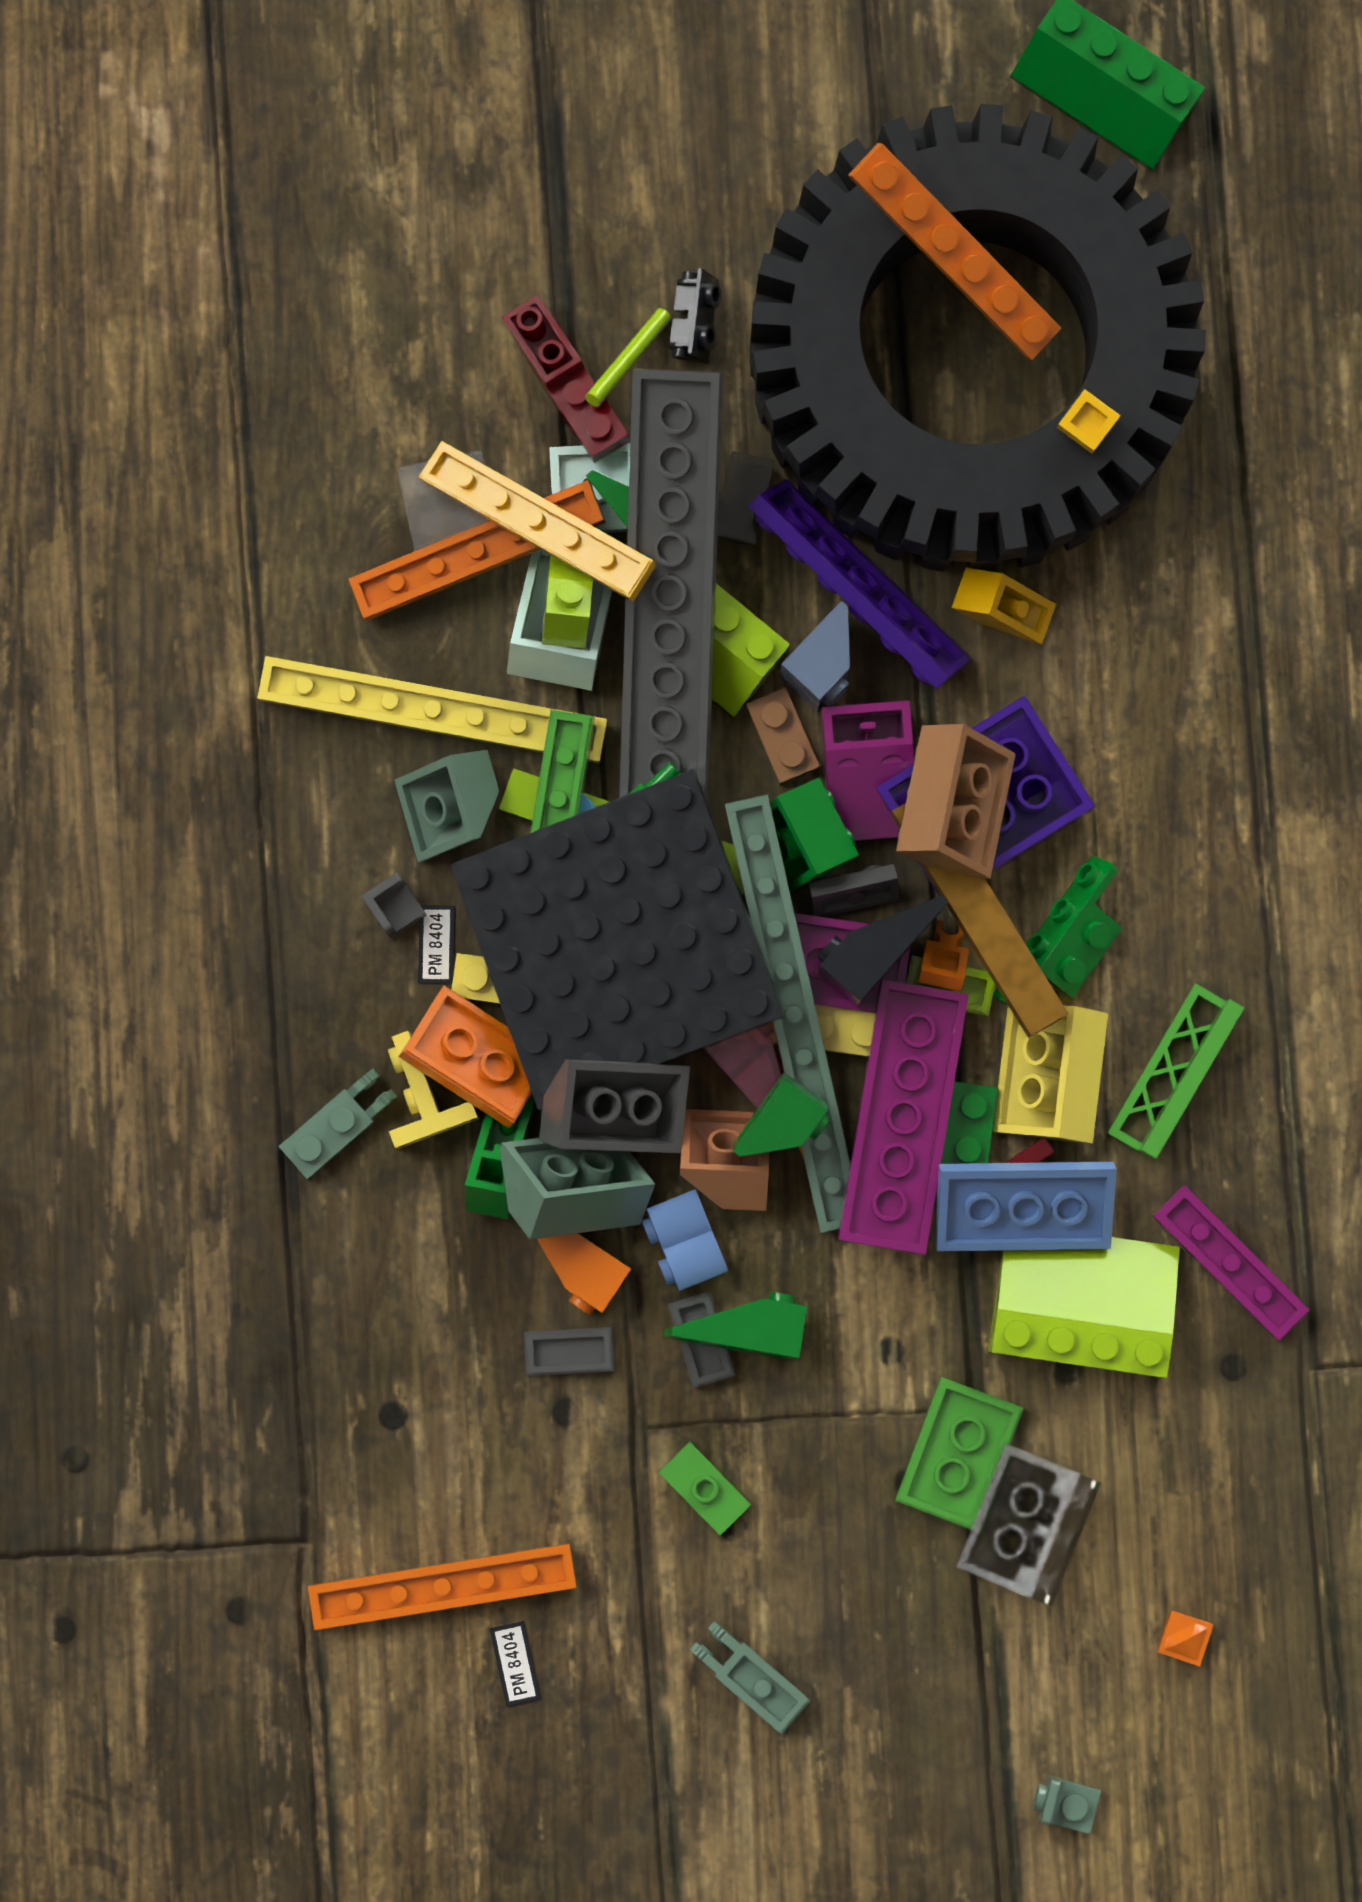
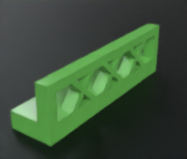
M1195 983L1107 1134L1150 1160L1157 1159L1243 1012L1244 1007L1231 999L1225 1001ZM1197 997L1220 1009L1211 1025L1194 1029L1190 1009ZM1185 1019L1188 1030L1177 1033ZM1207 1031L1198 1045L1196 1033ZM1189 1035L1194 1051L1193 1056L1187 1063L1172 1066L1168 1052L1171 1041ZM1163 1057L1166 1068L1155 1070ZM1185 1068L1176 1082L1174 1071ZM1168 1073L1172 1092L1167 1100L1150 1104L1146 1089L1147 1082L1152 1076ZM1141 1094L1144 1105L1133 1108ZM1163 1106L1154 1120L1152 1108ZM1146 1110L1150 1129L1141 1143L1120 1129L1129 1114Z

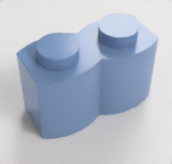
M696 1189L646 1209L649 1218L641 1222L650 1244L659 1242L665 1258L658 1261L667 1286L676 1283L680 1291L728 1271Z

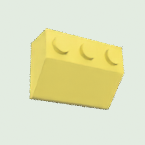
M1063 1005L1068 1012L1066 1017L1028 1038L1008 1006L992 1132L1034 1138L1045 1137L1046 1139L1093 1143L1108 1013Z

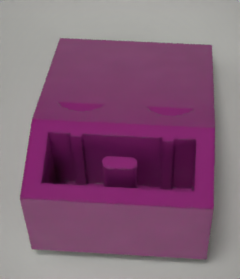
M910 700L822 707L821 726L826 787L834 798L835 809L844 827L852 833L854 841L898 838L900 830L876 787L914 764Z

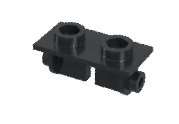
M698 268V273L684 271L682 272V279L677 280L674 311L688 313V318L672 320L669 349L673 350L672 357L675 359L688 360L689 355H692L703 363L709 364L710 350L714 348L716 342V332L713 323L715 308L719 306L721 301V289L718 284L719 279L703 268Z

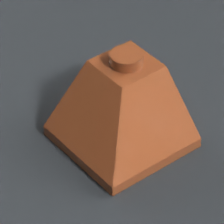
M686 1109L681 1147L680 1175L722 1209L766 1211L769 1152L742 1157L733 1152V1142L755 1112Z

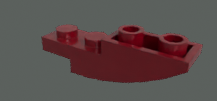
M539 295L534 296L502 316L504 324L573 435L578 438L594 463L630 442L631 439L628 432L606 399L599 407L592 406L586 400V394L595 383L584 368L581 358Z

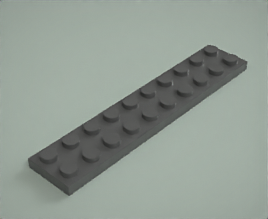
M633 369L627 546L652 559L656 563V567L634 602L627 598L625 602L619 798L628 795L641 782L645 785L665 765L671 762L681 774L692 769L696 771L708 803L723 391L722 372Z

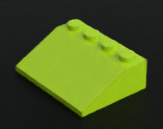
M1112 1237L1111 1249L1002 1250L988 1352L1167 1378L1174 1330L1180 1247Z

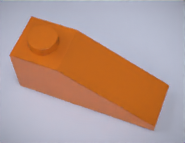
M578 1233L537 1239L566 1290L573 1293L569 1302L589 1315L592 1314L594 1309L601 1313L604 1312L632 1270Z

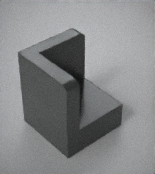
M398 872L361 896L390 939H393L427 916Z

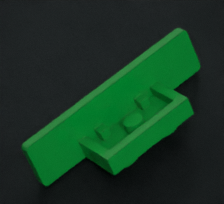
M1091 856L1077 870L1072 884L1064 895L1052 905L1049 916L1037 933L1033 934L1026 942L1027 948L1049 983L1070 998L1075 996L1122 930L1120 925L1095 905L1118 872V868L1115 865L1096 856ZM997 988L993 996L998 1001L1008 1005Z

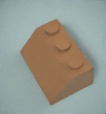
M965 724L922 725L896 852L924 866L982 879H991L1015 753Z

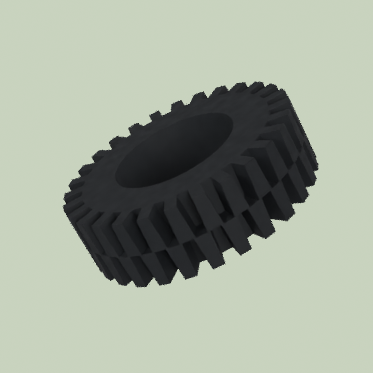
M981 104L973 122H955L952 105L931 108L924 126L909 131L902 116L882 124L876 144H884L978 242L1006 247L1032 259L1055 278L1070 298L1083 330L1086 354L1085 371L1081 389L1069 405L1053 420L1032 433L1006 442L965 444L939 438L916 427L902 417L878 390L869 373L862 352L860 318L868 300L883 279L898 265L922 251L848 177L849 173L876 144L865 149L859 139L856 138L839 150L834 170L830 174L825 176L817 169L803 184L799 205L794 212L788 208L785 209L775 227L771 251L769 254L764 253L758 272L756 296L752 309L750 374L754 376L755 405L760 423L768 424L771 432V449L781 468L787 465L791 466L797 475L798 490L812 505L821 501L832 511L833 524L851 538L858 529L875 539V552L893 560L897 558L902 550L922 556V568L942 572L951 561L970 562L973 569L991 572L996 569L1001 561L1018 558L1020 568L1042 562L1051 549L1063 545L1068 552L1086 542L1095 528L1103 522H1106L1108 526L1125 512L1140 490H1145L1183 428L1182 423L1195 399L1200 379L1195 378L1196 370L1205 352L1206 330L1197 329V319L1204 303L1201 280L1188 281L1186 271L1192 256V250L1184 233L1170 238L1166 231L1165 225L1170 207L1158 190L1143 199L1134 189L1138 168L1122 154L1110 167L1095 158L1098 137L1078 128L1072 140L1068 143L1050 135L1052 116L1033 110L1030 111L1022 127L1002 124L1003 105ZM1084 389L1121 415L1093 454L1057 428L1059 422Z

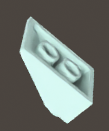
M538 550L531 554L510 642L507 674L592 691L613 590L593 579L590 619L585 649L542 644L550 554L543 550Z

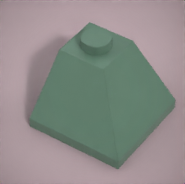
M488 750L449 755L394 780L418 863L481 838L499 793Z

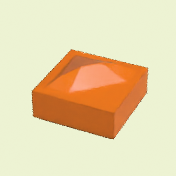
M1170 1609L1157 1652L1200 1667L1214 1624Z

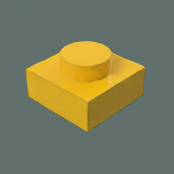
M1084 389L1059 422L1057 428L1093 454L1121 415Z

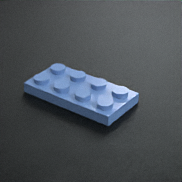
M1114 1162L939 1164L934 1240L936 1250L1111 1249L1117 1170Z

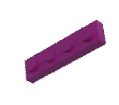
M1185 1185L1152 1216L1276 1341H1280L1310 1310Z

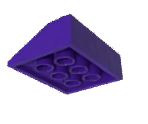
M1025 695L972 728L1015 753L992 873L1089 814L1095 807V804ZM914 764L876 787L890 814L894 809L906 803ZM919 864L920 867L922 868L923 872H924L925 875L927 876L928 880L930 881V883H931L932 886L934 887L935 891H936L937 894L940 896L939 892H938L937 889L935 888L934 884L932 883L931 879H930L929 876L927 875V873H926V871L924 870L923 866H922L921 864Z

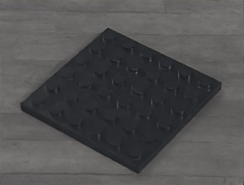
M693 769L451 864L537 1108L540 1111L543 1108L544 1094L565 1059L665 1064L786 1017L696 771Z

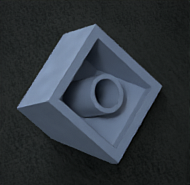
M842 600L786 658L780 668L779 677L815 711H818L824 704L828 707L834 706L847 692V687L850 684L847 682L850 670L848 606Z

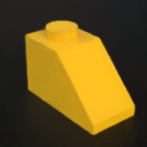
M966 567L951 608L977 623L1036 644H1042L1056 604L1003 573Z

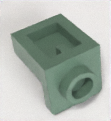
M1048 1775L1046 1785L1039 1784L1033 1801V1810L1039 1811L1037 1819L1040 1823L1046 1825L1051 1823L1090 1834L1101 1790Z

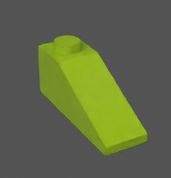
M552 555L549 558L542 644L585 649L590 619L593 579Z

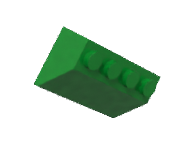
M1073 0L1055 1L1010 74L1011 79L1151 171H1153L1191 115L1205 90L1203 85Z

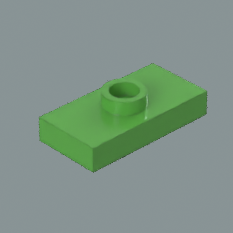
M690 1441L658 1472L719 1535L751 1506V1503Z

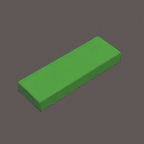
M550 710L531 833L580 814L595 723L594 716Z

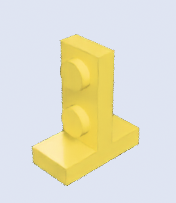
M409 1031L392 1036L395 1047L388 1049L396 1073L404 1071L410 1088L403 1090L411 1114L419 1112L422 1119L389 1131L396 1149L406 1147L479 1119L475 1106L469 1102L442 1112L439 1111L426 1074L399 1058V1055L412 1036Z

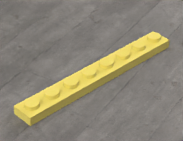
M265 656L257 697L259 701L540 753H544L550 710L562 711ZM595 717L589 762L600 763L608 722L605 718Z

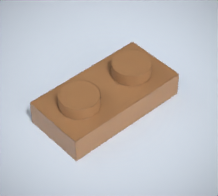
M786 687L746 704V709L779 785L820 768Z

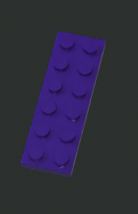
M787 479L760 493L748 506L756 514L755 519L762 528L770 533H776L787 544L786 548L793 558L801 563H807L818 574V580L825 589L834 594L838 593L850 605L849 610L857 620L864 624H870L881 635V642L888 650L897 655L901 654L912 665V671L920 681L927 685L932 684L938 689L971 661L972 658Z

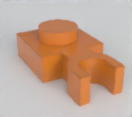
M937 920L933 941L926 940L918 982L961 991L969 954V948L961 947L964 933L959 926L957 934H946L942 930L944 921Z

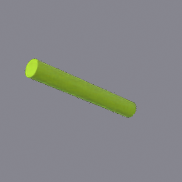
M662 308L656 310L586 394L585 397L588 403L594 407L601 405L671 321V316L666 310Z

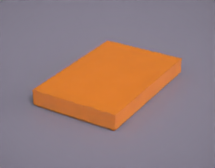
M443 985L405 1045L399 1058L510 1128L529 1099L532 1091L509 1027Z

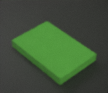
M940 1377L895 1501L978 1532L1024 1408Z

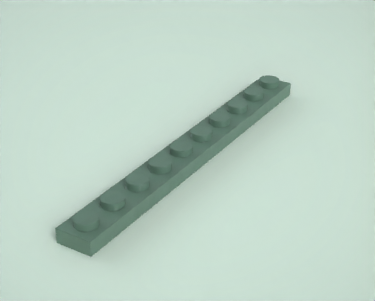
M768 794L726 803L725 808L750 920L786 1015L785 1018L773 1022L784 1072L827 1102L828 1106L825 1116L830 1119L822 1133L816 1140L809 1137L804 1145L801 1146L818 1224L822 1233L840 1228L850 1161Z

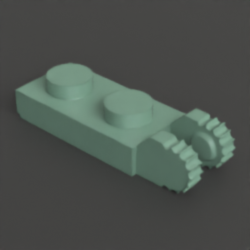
M374 1068L362 1076L348 1090L344 1089L279 1145V1148L306 1179L309 1180L374 1123L373 1119L398 1097L392 1089L383 1092L366 1111L355 1101V1098L371 1088L380 1075Z
M714 1621L708 1627L711 1635L720 1643L728 1646L733 1651L732 1655L722 1664L703 1644L700 1645L696 1642L690 1650L715 1672L714 1676L782 1735L810 1702V1699L744 1641L740 1643Z

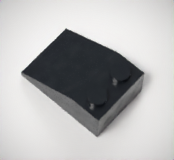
M939 896L854 930L843 940L836 935L820 952L817 959L822 964L817 973L857 1007L938 916L949 901L943 896Z

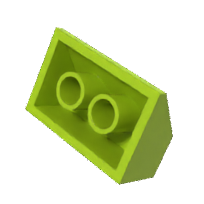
M716 583L712 700L734 718L786 657L791 644Z

